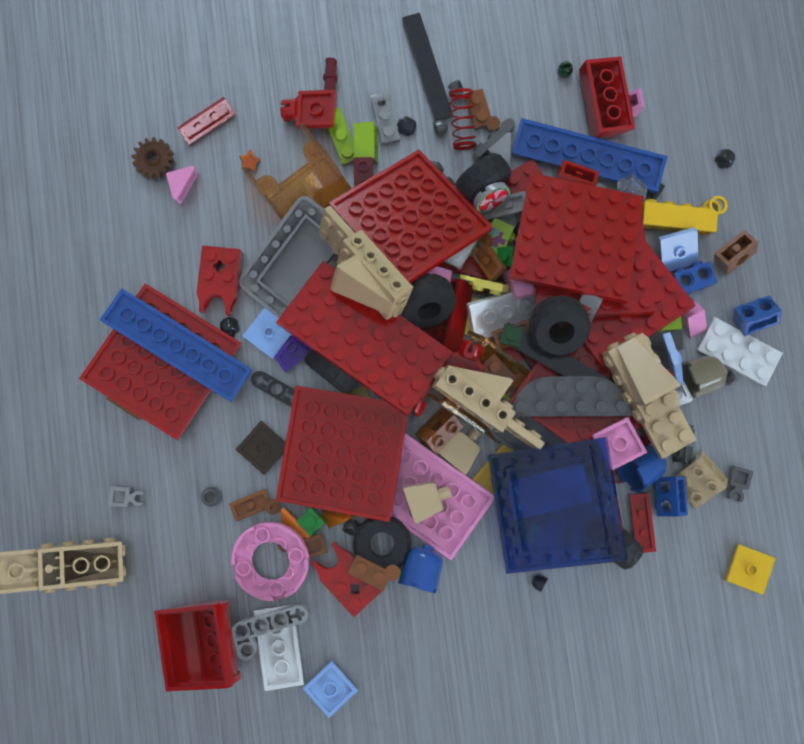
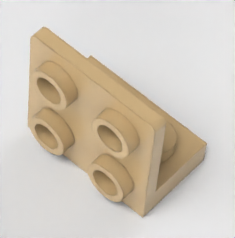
M703 450L696 455L694 462L675 475L686 477L687 500L695 508L700 507L727 488L729 480Z

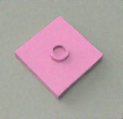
M628 417L591 435L610 471L647 453Z

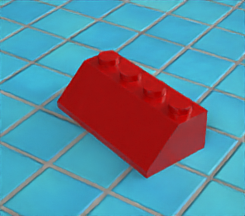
M622 57L585 60L579 68L591 136L608 139L634 130L635 124Z
M451 278L450 283L456 297V307L452 314L440 324L420 329L452 352H457L463 340L468 316L466 304L471 302L473 289L472 285L462 279Z

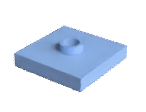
M695 227L658 237L659 258L669 271L688 267L699 261L698 235Z
M264 307L243 334V337L274 359V356L292 335L278 326L276 321L279 318Z
M671 333L663 334L665 356L671 372L675 374L673 377L682 385L684 384L681 364L683 363L680 352L676 350Z
M333 660L302 688L328 718L358 691V688Z

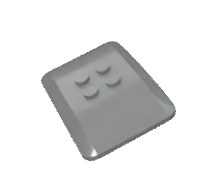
M301 196L295 201L239 278L240 287L278 318L322 261L334 269L337 266L338 255L332 251L326 241L321 239L318 233L324 208L308 196Z

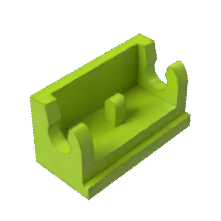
M373 121L353 123L354 157H372L373 164H378L377 126Z

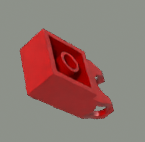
M202 245L196 291L200 313L206 312L212 299L222 298L225 314L227 316L232 315L233 307L238 300L240 291L239 278L242 274L244 253L241 249ZM221 265H223L224 268H221V270H220V272H219V271H218V267H220Z
M334 541L331 546L335 549V553L338 556L337 565L328 568L316 560L311 564L316 569L320 581L346 610L355 617L383 590L348 574L355 556ZM351 584H359V592H353Z

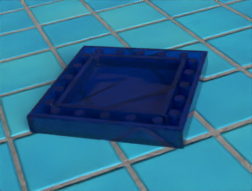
M607 437L545 446L541 449L532 448L488 455L506 574L619 562L628 559Z

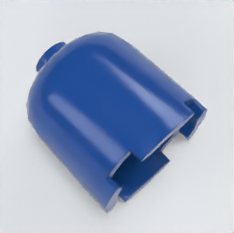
M644 445L647 451L646 454L616 468L617 475L622 483L626 481L631 486L630 490L633 492H643L666 472L667 463L665 458L660 459L652 445Z
M423 544L422 548H412L403 565L398 583L436 594L443 561L441 556L433 551L434 547Z

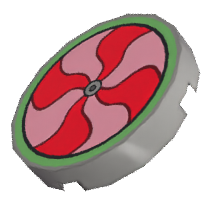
M503 182L490 184L485 188L486 191L477 194L473 204L480 213H489L501 207L510 197L511 191Z

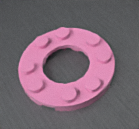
M262 522L247 529L237 539L232 550L231 565H233L234 577L237 583L246 593L260 600L274 601L287 598L300 588L307 577L310 558L304 540L294 529L278 522ZM265 542H274L281 545L288 554V570L278 579L262 577L253 566L252 557L254 551Z

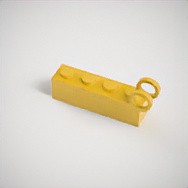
M714 196L705 201L700 207H693V204L689 203L675 205V202L672 201L657 203L655 199H646L642 205L644 228L679 232L695 227L697 235L709 236L717 232L718 215L723 214L727 210L728 204L722 196ZM715 199H718V200H720V201L723 203V209H722V211H721V206H720L719 202L716 201ZM712 203L715 204L717 211L713 209Z

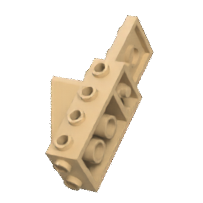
M331 206L324 208L318 233L321 239L326 241L332 251L338 255L337 266L330 289L333 292L378 310L386 320L392 316H399L407 304L413 286L362 230L354 233Z
M633 332L624 337L625 341L621 343L616 341L608 345V350L601 354L605 365L613 375L614 382L624 392L622 393L623 399L627 404L630 403L632 416L638 423L642 424L659 458L664 459L697 439L679 407L681 405L678 400L680 397L675 388L681 386L680 383L660 364V358L650 347V339L643 333L636 335Z
M450 365L442 366L438 369V372L434 375L436 380L431 387L493 431L503 433L506 429L531 448H542L545 443L540 440L542 436L533 430H526L523 422L516 418L513 419L516 414L512 410L513 406L505 400H500L514 380Z
M116 537L104 538V542L97 543L95 539L83 540V544H75V541L62 542V545L54 546V543L41 544V548L0 552V594L42 590V593H53L55 589L64 588V591L76 590L78 586H85V589L97 588V584L116 586L118 582H123V576H126V566L123 564L122 558L125 556V545H122V541H116Z

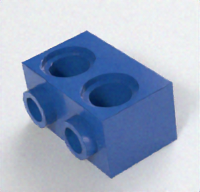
M701 260L691 264L692 268L685 270V267L673 271V277L687 295L710 287L718 282L710 261L703 263ZM698 271L704 273V279L698 276ZM681 277L686 279L687 285H683L680 282Z
M769 295L734 308L733 321L742 334L746 336L779 324L782 310Z
M666 476L654 482L657 516L679 517L688 515L685 476Z

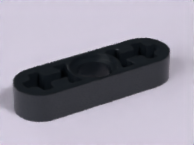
M263 371L253 373L251 383L254 387L292 407L288 397L285 396L284 400L281 397L285 394L286 388L289 389L287 393L290 395H294L295 389ZM261 375H264L263 379L267 382L270 379L273 380L269 383L267 390L264 389L267 387L265 384L260 383L257 385V376L261 377ZM274 384L282 386V392L278 395L273 394L271 391Z

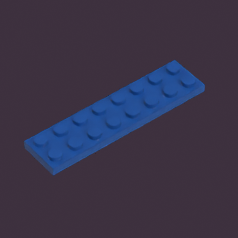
M521 118L511 153L512 156L527 160L533 159L535 162L557 168L561 166L563 160H567L599 171V179L627 186L626 182L632 187L631 179L633 178L641 185L639 186L634 182V188L655 194L659 191L668 157Z
M122 288L100 318V321L229 402L233 401L253 371L248 366Z

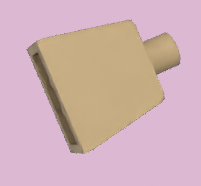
M474 427L467 435L459 431L438 454L466 475L481 450L475 442L482 434Z
M435 481L403 487L415 524L444 509L442 500L452 497L449 486L438 489Z

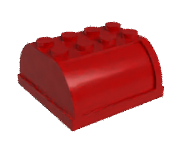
M229 600L193 603L154 611L166 692L226 689L232 687L234 683L241 679V673L237 667L228 609L230 607Z

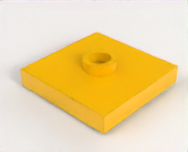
M736 544L725 581L764 595L776 558Z

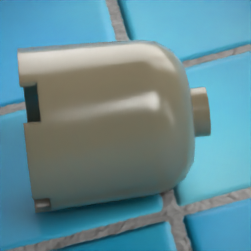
M705 356L681 363L683 381L693 399L718 391L726 384L727 367L714 356Z

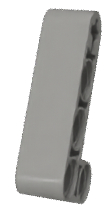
M297 603L238 621L232 628L238 657L244 661L252 659L258 649L257 636L305 622L310 613L309 607L304 603ZM298 609H300L301 612L304 611L302 618H300V615H295L292 618L290 616L292 614H295ZM276 615H284L286 618L285 623H278ZM257 620H264L266 628L260 629L257 626ZM239 625L246 627V634L242 635L238 632ZM244 645H249L252 648L251 654H246L243 651Z

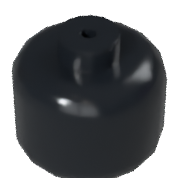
M408 116L399 119L397 122V126H399L398 132L405 136L412 135L417 126L416 121Z
M721 149L715 157V162L719 168L729 169L733 165L736 156L730 149Z
M233 317L224 318L220 322V330L234 337L240 331L238 320Z

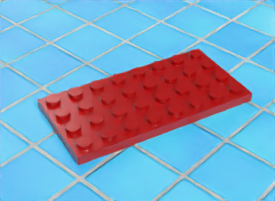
M322 261L276 321V324L401 413L408 416L434 379L438 369L443 366L452 351L401 315L397 317L392 316L386 320L378 310L333 292L330 288L335 269Z

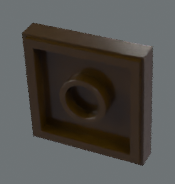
M260 421L235 450L265 475L284 454L286 442L263 421Z

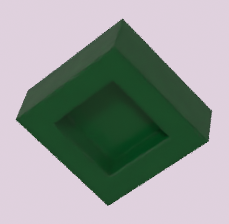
M504 324L499 344L519 348L524 328Z

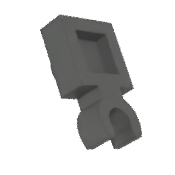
M732 466L728 485H732V489L727 493L728 499H732L733 494L737 493V501H743L744 493L742 491L743 489L749 490L754 471Z

